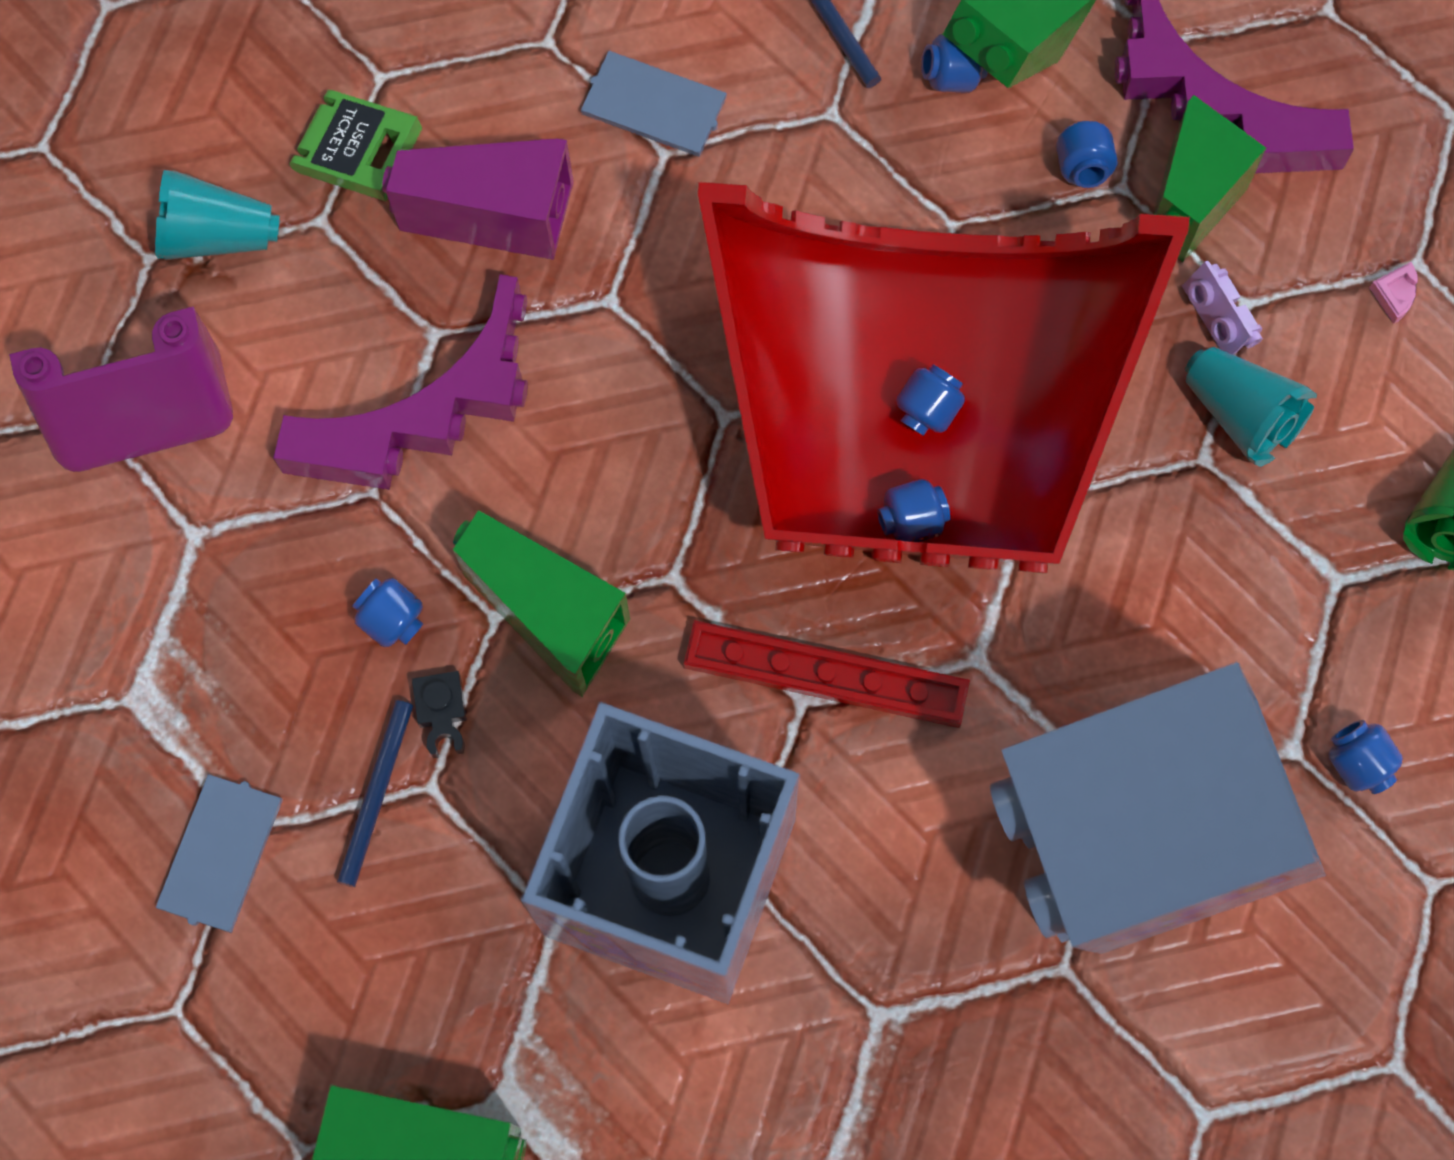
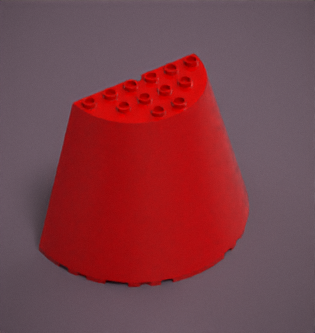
M699 182L698 199L764 537L767 540L776 541L775 550L804 553L805 545L824 547L825 556L854 558V550L870 551L874 561L901 563L902 554L921 556L920 565L948 567L950 565V558L969 560L968 568L997 570L999 562L1019 563L1018 571L1047 573L1048 564H1060L1188 233L1190 217L1139 214L1135 219L1124 223L1123 227L1100 229L1099 241L1090 242L1091 232L1087 231L1056 234L1055 241H1040L1041 236L1039 235L1010 237L939 233L864 226L847 221H840L839 226L825 224V217L797 210L791 211V220L782 218L783 206L762 201V197L752 192L747 185ZM933 364L963 383L960 391L965 397V402L945 432L936 433L928 429L923 436L901 422L905 413L897 406L896 399L916 369L926 368L929 370ZM918 479H926L933 487L940 486L942 488L950 510V521L945 522L944 530L940 536L922 542H907L896 540L893 534L886 536L883 533L877 509L884 507V495L888 489Z

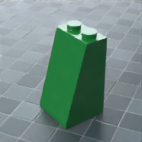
M478 510L471 522L465 520L460 525L453 539V545H455L453 551L464 577L570 689L583 697L631 619L626 593Z
M331 1085L312 1160H523L527 1140L520 1137L521 1128L509 1122Z

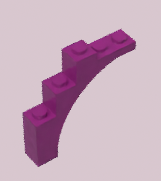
M1125 0L1126 6L1132 5L1133 17L1129 19V39L1126 41L1123 55L1116 57L1115 80L1116 83H1123L1124 100L1172 98V119L1179 120L1180 124L1189 99L1195 95L1266 147L1255 173L1344 169L1354 150L1349 109L1299 107L1270 100L1252 93L1229 81L1198 57L1179 36L1167 18L1159 0Z
M499 275L491 317L478 338L447 372L422 390L392 405L364 414L317 419L283 415L274 453V460L282 473L389 490L392 476H398L401 471L403 450L400 448L452 456L455 441L461 442L464 436L465 414L514 422L517 407H524L528 391V381L522 380L519 365L515 363L519 338L514 336L516 322L524 321L527 308V295L521 294L518 277Z

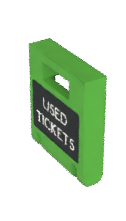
M327 90L323 97L327 105H319L297 148L299 154L307 158L294 155L289 163L291 168L302 175L386 201L388 198L387 193H383L382 190L385 169L387 166L393 167L397 150L413 148L422 130L418 117L334 90ZM386 133H388L394 146L382 169L370 166Z

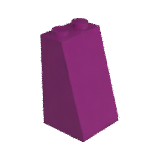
M556 138L397 150L393 167L387 166L385 169L382 190L383 193H387L390 213H394L400 231L554 260L574 180L567 140Z

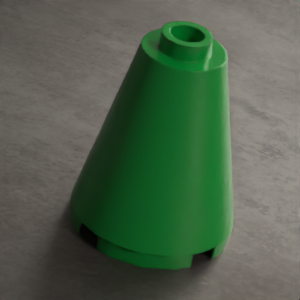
M1454 449L1408 516L1403 533V540L1411 552L1430 564H1433L1434 557L1449 562V570H1454Z

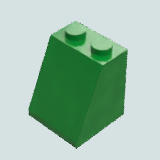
M961 0L942 35L1004 86L1010 88L1060 61L1096 0Z
M1195 95L1187 103L1173 140L1154 215L1190 217L1189 230L1178 256L1181 262H1184L1246 192L1266 150L1265 146Z

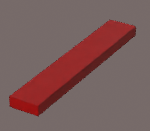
M696 620L693 623L684 660V669L955 728L961 727L970 684L969 679Z

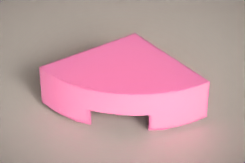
M1409 262L1373 281L1369 287L1393 324L1406 315L1414 302L1416 284L1418 283L1416 270L1413 264Z

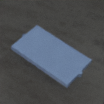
M608 51L597 76L591 78L592 87L581 108V114L700 157L711 131H715L718 128L717 118L727 98V93Z
M208 774L155 908L187 918L188 923L192 926L202 923L232 933L283 799L252 789L251 785L246 781L237 784Z

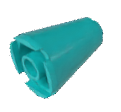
M163 170L158 201L160 202V210L156 222L155 256L157 258L169 260L268 250L269 241H278L280 215L271 214L272 205L175 170Z
M1211 347L1206 351L1203 349L1198 350L1189 359L1185 367V371L1188 373L1186 376L1187 385L1246 458L1259 467L1275 459L1270 452L1278 444L1287 448L1295 440L1315 408L1308 400L1317 398V393L1308 386L1216 347Z

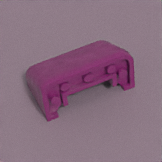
M194 306L165 314L155 323L152 330L155 352L64 375L59 358L52 351L42 347L9 354L14 378L54 459L63 468L72 472L89 470L214 437L223 433L230 426L233 420V408L220 352Z

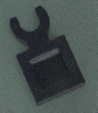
M459 671L412 678L418 725L420 728L431 726L433 728L427 737V749L433 759L439 758L438 744L444 738L453 739L455 751L457 754H463L465 742L461 733L454 727V722L467 720L462 680Z

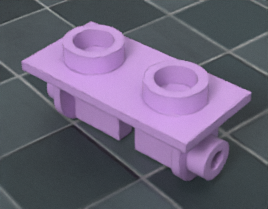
M1205 261L1182 287L1219 349L1235 355L1244 345L1246 348L1257 345L1263 340L1260 335L1262 327L1256 323L1246 305L1236 307L1234 304L1241 296L1228 277L1227 270L1220 269L1218 264L1211 265L1209 261Z

